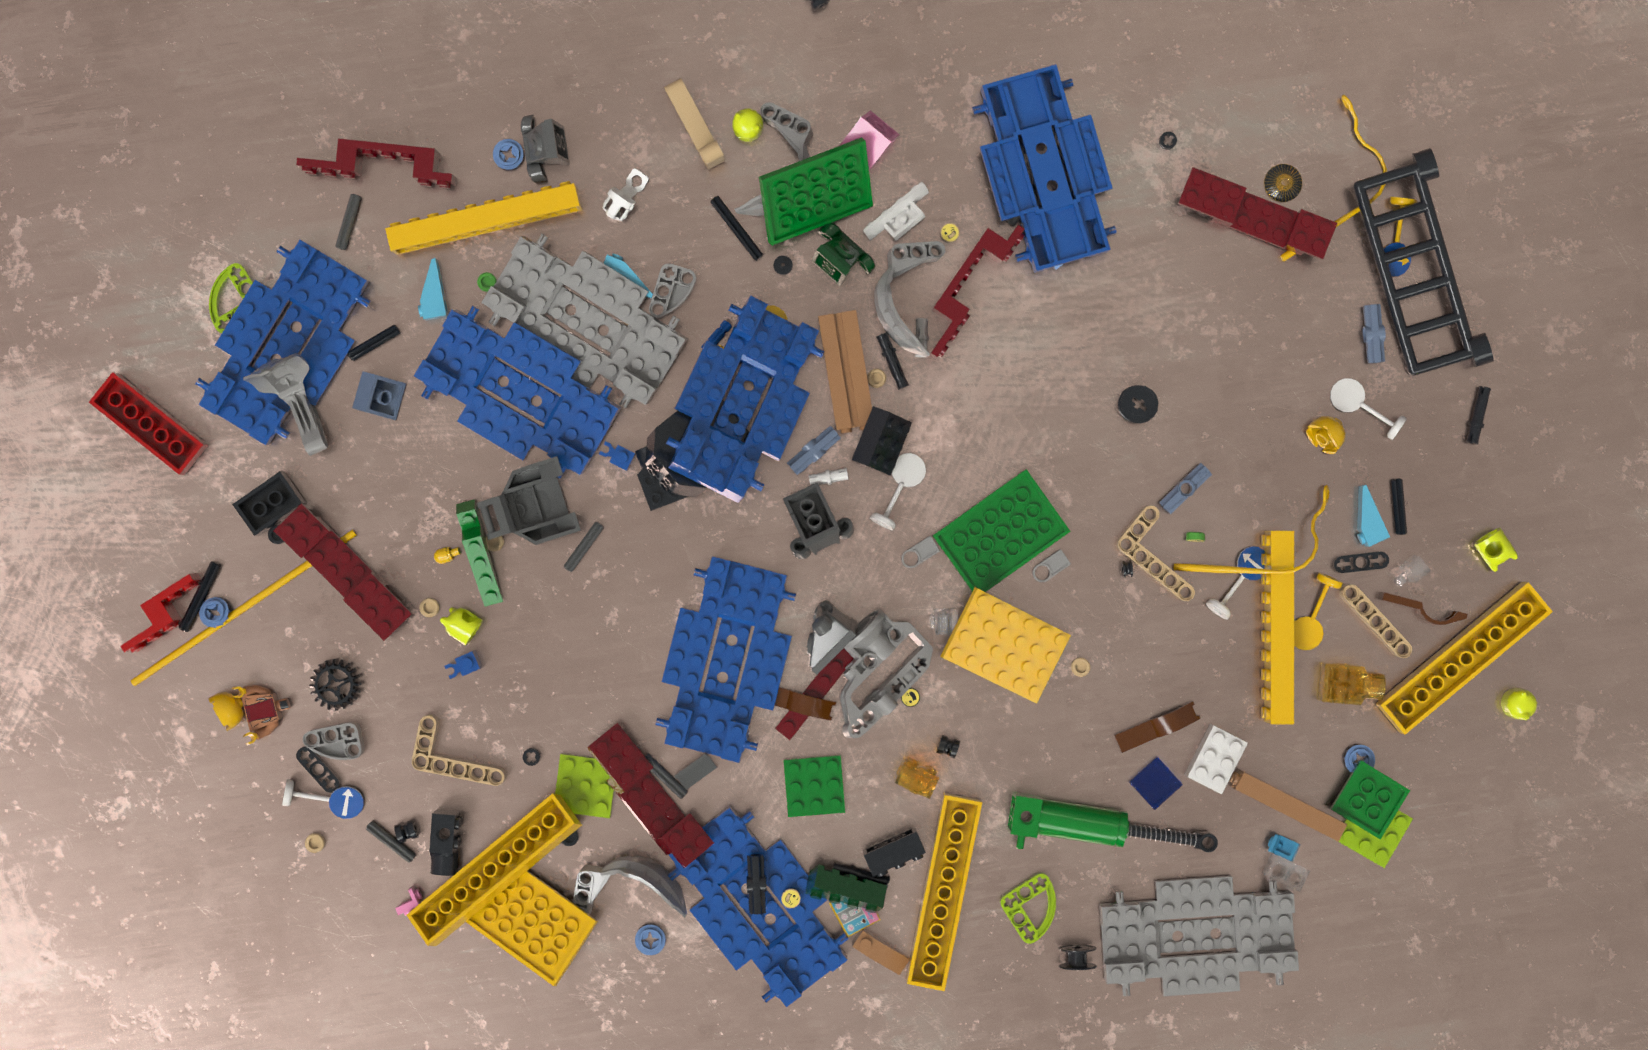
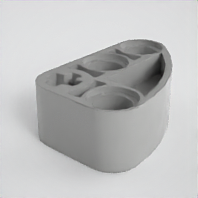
M663 265L649 306L650 314L656 319H662L680 308L689 298L697 280L695 273L690 269L677 265ZM669 268H672V272L674 273V275H670V278H667V275L664 272L665 270L668 271ZM685 274L693 276L691 283L686 284L682 281ZM663 286L669 288V293L666 296H660L658 293L659 289ZM654 306H663V312L660 315L654 314Z
M354 721L313 729L306 732L303 736V743L307 748L330 759H356L365 751L360 725ZM349 727L354 728L355 732L352 733V736L350 733H347V729H349ZM329 730H333L336 733L334 740L328 737ZM310 734L316 735V744L309 741ZM351 745L358 746V754H353L351 752Z

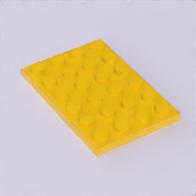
M975 587L940 657L1037 704L1071 635Z
M526 871L466 921L474 929L553 986H557L598 922L529 871Z

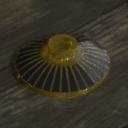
M1279 164L1267 172L1264 179V188L1271 199L1277 202H1289L1299 195L1302 189V177L1295 167L1288 164ZM1282 179H1286L1288 181V184L1286 186L1282 185Z

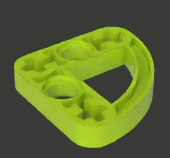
M238 263L231 264L220 273L210 292L209 312L214 327L220 333L224 331V328H220L222 326L221 321H230L231 318L229 316L231 315L232 317L238 308L236 306L220 316L219 298L225 283L230 278L242 299L246 295L242 291V286L246 283L253 284V280L245 267ZM234 268L241 269V271L239 272L240 276L243 279L245 277L247 279L242 280L241 282H239V284H237V281H240V279L238 276L232 275L234 273Z
M1037 873L1003 894L1000 898V904L1025 943L1031 944L1041 938L1050 927L1056 910V896L1049 877L1045 873ZM1038 877H1041L1042 879L1046 878V880L1044 881L1045 885L1041 886L1039 884L1035 886L1037 891L1034 892L1032 886L1029 883L1032 882L1033 885H1035L1038 882ZM1028 887L1030 889L1029 896L1022 897L1020 889ZM1046 890V914L1041 924L1035 928L1021 905ZM1014 892H1016L1018 898L1021 900L1020 902H1018L1017 899L1013 900V905L1011 907H1009V905H1004L1006 903L1005 899L1007 897L1009 899L1015 897L1013 895ZM1015 914H1023L1024 921L1016 923L1014 921ZM1026 925L1030 932L1034 931L1032 934L1033 938H1025V930L1023 928L1019 930L1018 928Z

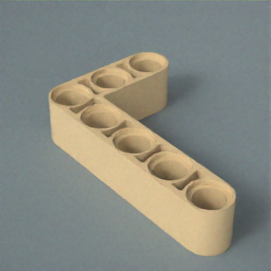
M680 78L666 85L664 89L707 169L709 170L724 162L725 158L721 148L712 137L682 79Z
M1145 506L1118 537L1116 547L1175 597L1182 601H1189L1195 595L1194 588L1139 543L1158 520L1160 514L1155 506ZM1148 509L1154 511V517L1151 520L1145 516V512ZM1135 524L1142 526V532L1138 535L1133 532ZM1125 538L1130 541L1128 549L1121 547V541ZM1138 551H1143L1145 553V558L1143 561L1139 562L1136 559V553ZM1153 563L1159 564L1160 570L1158 573H1152L1151 565ZM1173 575L1175 582L1169 586L1166 584V577ZM1183 587H1187L1190 591L1189 595L1185 598L1180 594Z
M428 714L420 720L412 756V766L416 770L498 786L505 781L507 773L502 767L434 754L439 719L433 714ZM427 718L433 720V728H427L425 726V720ZM423 737L429 739V747H424L421 744ZM419 756H423L426 759L425 766L418 764L417 758ZM437 760H442L445 763L443 770L436 767ZM456 764H461L464 767L463 773L455 771ZM474 768H480L483 771L482 777L474 775ZM493 772H500L502 779L495 781L492 777Z

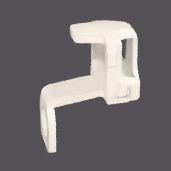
M634 168L626 179L625 187L621 190L615 187L611 188L607 193L608 198L604 201L602 207L606 215L611 219L620 221L626 219L629 211H632L636 204L632 198L637 192L645 188L649 177L637 168ZM638 175L642 178V184L634 188L632 186V178ZM612 199V200H613L612 204L610 205L609 208H607V207H606L607 204H608L609 201ZM621 207H624L626 210L622 217H620L621 213L619 210Z

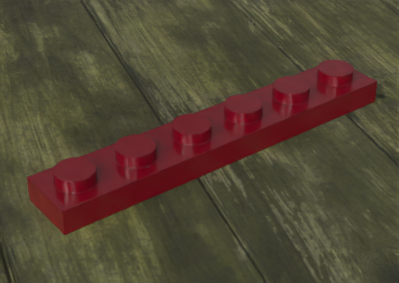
M843 648L815 676L802 694L823 699L846 670L845 667L854 658ZM789 710L775 729L791 740L809 716Z

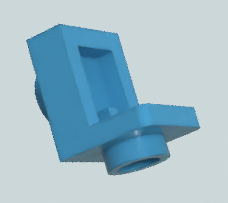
M1275 834L1268 842V851L1293 862L1301 844L1282 835Z

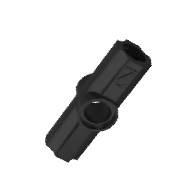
M764 854L747 855L748 876L746 878L747 893H749V913L763 914L766 913L765 892H767L766 875H764Z

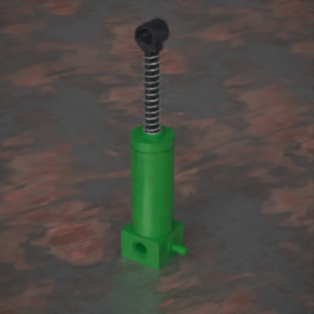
M1012 793L1007 830L1010 834L1018 836L1017 849H1024L1025 837L1037 838L1038 835L1115 847H1123L1128 836L1130 838L1131 836L1139 837L1140 839L1145 838V840H1160V842L1165 841V843H1180V845L1185 844V846L1193 845L1194 849H1200L1204 852H1212L1218 846L1217 838L1208 831L1191 834L1190 832L1184 833L1181 831L1177 832L1176 830L1171 831L1170 829L1164 830L1161 828L1157 829L1156 827L1151 828L1150 826L1131 825L1128 820L1127 811L1047 800L1033 794ZM1024 811H1029L1026 818H1021V814ZM1206 837L1211 838L1209 846H1203L1202 844L1203 839Z

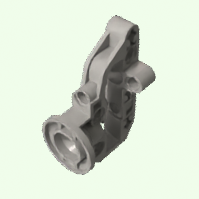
M881 609L873 611L858 623L856 636L844 647L854 658L845 667L846 670L843 675L848 681L840 694L845 723L842 731L847 738L861 737L883 715L890 714L898 706L897 701L930 666L933 652L932 646L909 622H892ZM892 630L896 632L894 640L890 636ZM909 635L918 645V648L902 663L903 666L895 674H891L877 690H873L858 708L851 700L853 691ZM866 656L870 659L869 666H866L864 664V658ZM917 659H920V660H921V661L919 662L921 666H916V665L918 664V660H917ZM865 711L870 715L868 721H865L863 718ZM851 726H856L854 728L855 733H851V731L853 730Z

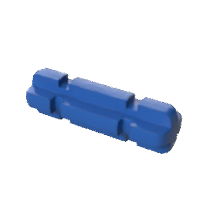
M726 320L708 338L709 342L717 345L726 335L725 333L732 328V325Z

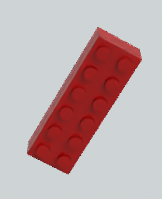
M112 372L89 401L92 406L179 475H185L209 446L119 373Z

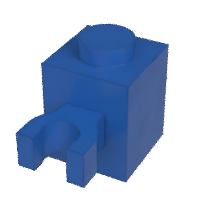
M605 441L604 445L609 447V452L604 453L600 451L599 455L611 457L610 463L628 471L636 453L620 445H617L616 449H614L610 443Z
M476 650L455 658L456 664L449 663L444 666L445 669L449 667L454 668V673L449 675L450 679L456 677L459 672L464 676L483 668Z

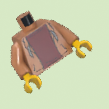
M259 685L244 686L243 688L239 686L232 687V689L239 690V694L232 697L242 699L250 732L243 735V737L247 735L251 737V741L246 743V745H250L255 740L270 735L278 726L279 720L282 719L281 711L290 709L288 698L278 700L277 694L271 693L268 688Z

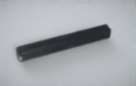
M715 196L711 200L713 207L755 261L759 260L763 253L721 198Z
M215 561L210 562L179 625L180 630L184 632L190 630L221 567L219 563Z

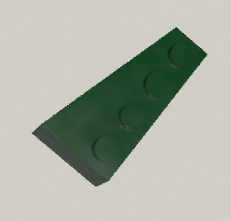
M820 864L809 871L805 894H809L811 898L829 899L830 903L840 904L842 902L846 903L847 907L855 909L862 907L870 913H876L883 909L887 890L886 885L867 879L858 881V877L851 874L842 876L839 870H824L825 866Z

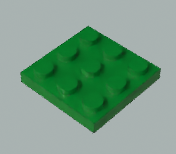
M841 755L784 759L788 817L845 813Z
M1359 760L1330 809L1381 840L1411 790Z

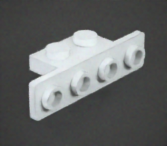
M923 182L915 185L904 197L899 198L893 206L884 210L876 220L870 222L863 230L867 238L872 240L885 229L897 241L926 216L916 203L929 193L926 185Z

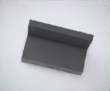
M703 753L677 772L674 777L687 790L715 770L717 766L708 753Z

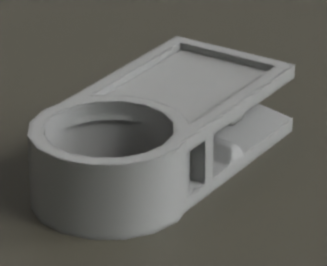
M929 536L904 551L901 561L905 567L915 568L940 552L932 537ZM907 552L917 554L918 561L914 566L904 563V555Z
M1059 549L1034 566L1032 570L1033 578L1038 582H1046L1071 565L1063 551ZM1038 566H1046L1048 568L1049 575L1045 580L1036 578L1035 570Z

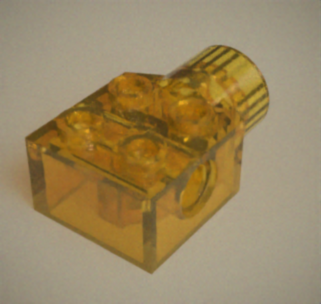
M1321 662L1319 701L1361 705L1364 699L1383 700L1386 687L1384 674L1366 672L1365 668L1360 665Z
M908 757L907 760L903 758L893 778L894 782L914 794L930 799L939 780L936 769L925 765V767L919 765V761Z

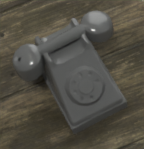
M534 114L524 116L520 127L528 175L535 183L547 181L542 165L570 164L564 126L553 119H547L535 127Z
M818 483L783 498L801 537L794 539L790 544V549L796 558L806 559L811 555V552L817 555L818 551L835 543L840 544V539H848L853 535L854 525L852 521L848 518H842L836 522Z
M828 600L821 602L814 611L813 632L810 633L807 643V654L810 655L809 665L816 675L857 634L858 622L837 610Z

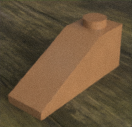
M865 928L859 931L852 942V947L898 975L901 974L910 958Z

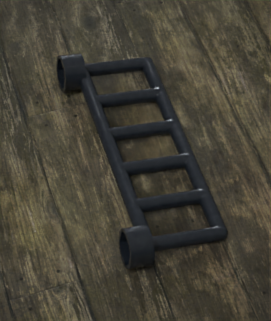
M1428 148L1412 153L1414 162L1412 164L1356 181L1353 185L1408 373L1415 376L1468 359H1472L1475 367L1494 362L1491 346L1485 332L1472 336L1427 181L1439 178V170L1432 149ZM1413 176L1420 202L1374 216L1366 190ZM1424 213L1431 239L1385 253L1377 227ZM1435 250L1442 276L1400 289L1395 288L1388 264ZM1446 287L1452 313L1413 325H1406L1400 300ZM1456 323L1464 349L1418 363L1410 337Z

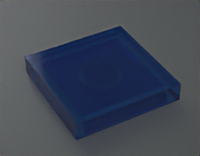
M1157 756L1128 781L1154 810L1183 785Z

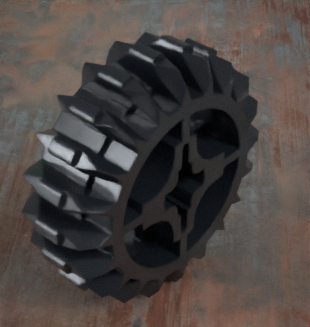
M335 658L332 659V665L329 660H326L325 666L323 664L318 665L321 671L313 670L317 677H310V680L315 681V683L310 684L309 687H315V691H312L311 695H318L314 700L317 702L321 699V707L328 703V710H331L334 705L335 711H338L340 706L342 709H346V703L350 706L353 705L351 698L354 700L358 699V696L354 693H361V689L356 688V686L362 685L361 681L356 682V679L360 678L361 675L353 674L357 668L355 667L350 670V662L344 666L345 661L343 659L338 664ZM333 669H339L343 671L348 677H338L337 673H334ZM328 671V683L321 687L322 678ZM334 681H344V683H341L339 686H337V688H328V686L332 685ZM350 682L349 693L344 698L343 687ZM324 692H333L335 697L337 696L338 700L330 699L324 694Z

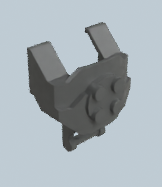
M557 456L512 471L500 496L477 503L487 528L488 534L486 535L488 540L514 533L535 545H539L581 531L576 513H568L558 478H556L563 475ZM489 505H493L500 527L499 531H495L488 509Z

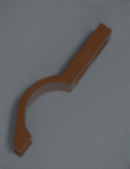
M1380 592L1378 598L1379 600L1414 608L1424 621L1436 625H1446L1467 619L1468 615L1452 611L1448 617L1442 620H1433L1425 613L1423 604L1420 601L1385 592Z
M779 686L775 706L831 721L832 706H836V702L804 695Z
M1191 701L1168 714L1149 719L1114 734L1121 753L1153 739L1176 732L1201 719L1199 715L1196 716L1193 709L1194 702Z

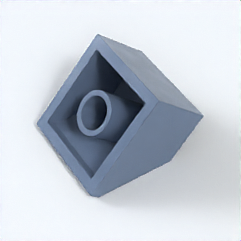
M362 371L352 408L396 420L406 383Z

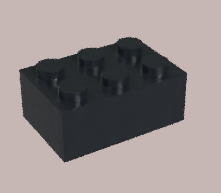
M873 406L852 460L891 476L912 422Z
M279 471L232 505L253 535L260 536L290 515L302 503L306 504V502L284 471Z
M915 827L863 850L864 858L872 876L877 875V877L887 874V870L893 867L899 869L905 866V862L911 859L913 862L923 858V854L926 853Z

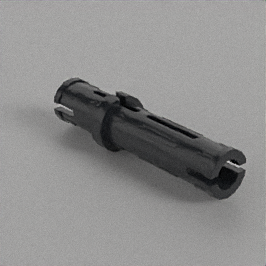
M888 333L876 336L883 352L881 354L888 363L897 389L909 386L895 353L896 348H893Z
M1479 386L1472 420L1468 424L1470 428L1466 440L1467 443L1479 444L1481 429L1485 425L1483 420L1491 391L1489 387L1484 386L1483 388V386Z
M834 862L832 869L839 870L842 876L851 874L857 876L859 881L867 879L886 885L888 888L890 876H872L870 871L855 868V865L848 866Z

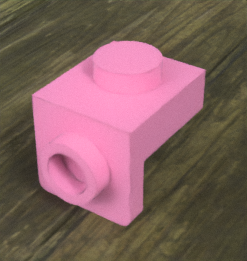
M415 886L408 889L412 899L395 908L398 915L404 913L406 916L422 902V894Z

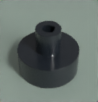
M779 256L775 259L773 266L777 274L787 275L791 272L793 264L789 257Z

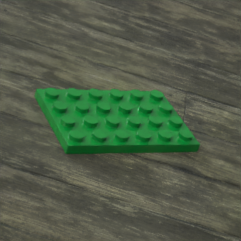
M862 137L759 176L768 243L771 246L873 206L866 141Z
M1025 469L932 536L973 592L976 587L987 592L1071 531L1028 470Z

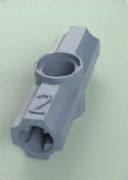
M1381 305L1363 306V340L1366 343L1367 362H1385L1384 341L1386 333L1385 327L1382 325Z
M830 426L817 438H813L801 448L802 450L789 460L787 464L798 475L811 463H815L841 437Z
M1199 463L1183 480L1177 483L1159 504L1165 511L1172 514L1212 475L1211 472L1202 463ZM1184 483L1190 486V491L1187 494L1181 491V486Z

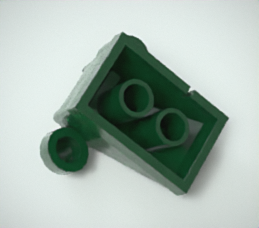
M829 223L817 231L829 241L818 247L812 261L839 286L846 280L857 261L868 275L875 269L873 258L837 225Z

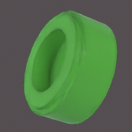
M488 272L482 273L477 280L478 287L484 292H488L490 287L494 286L497 282L496 277Z
M1187 532L1186 541L1204 542L1205 534L1202 532Z

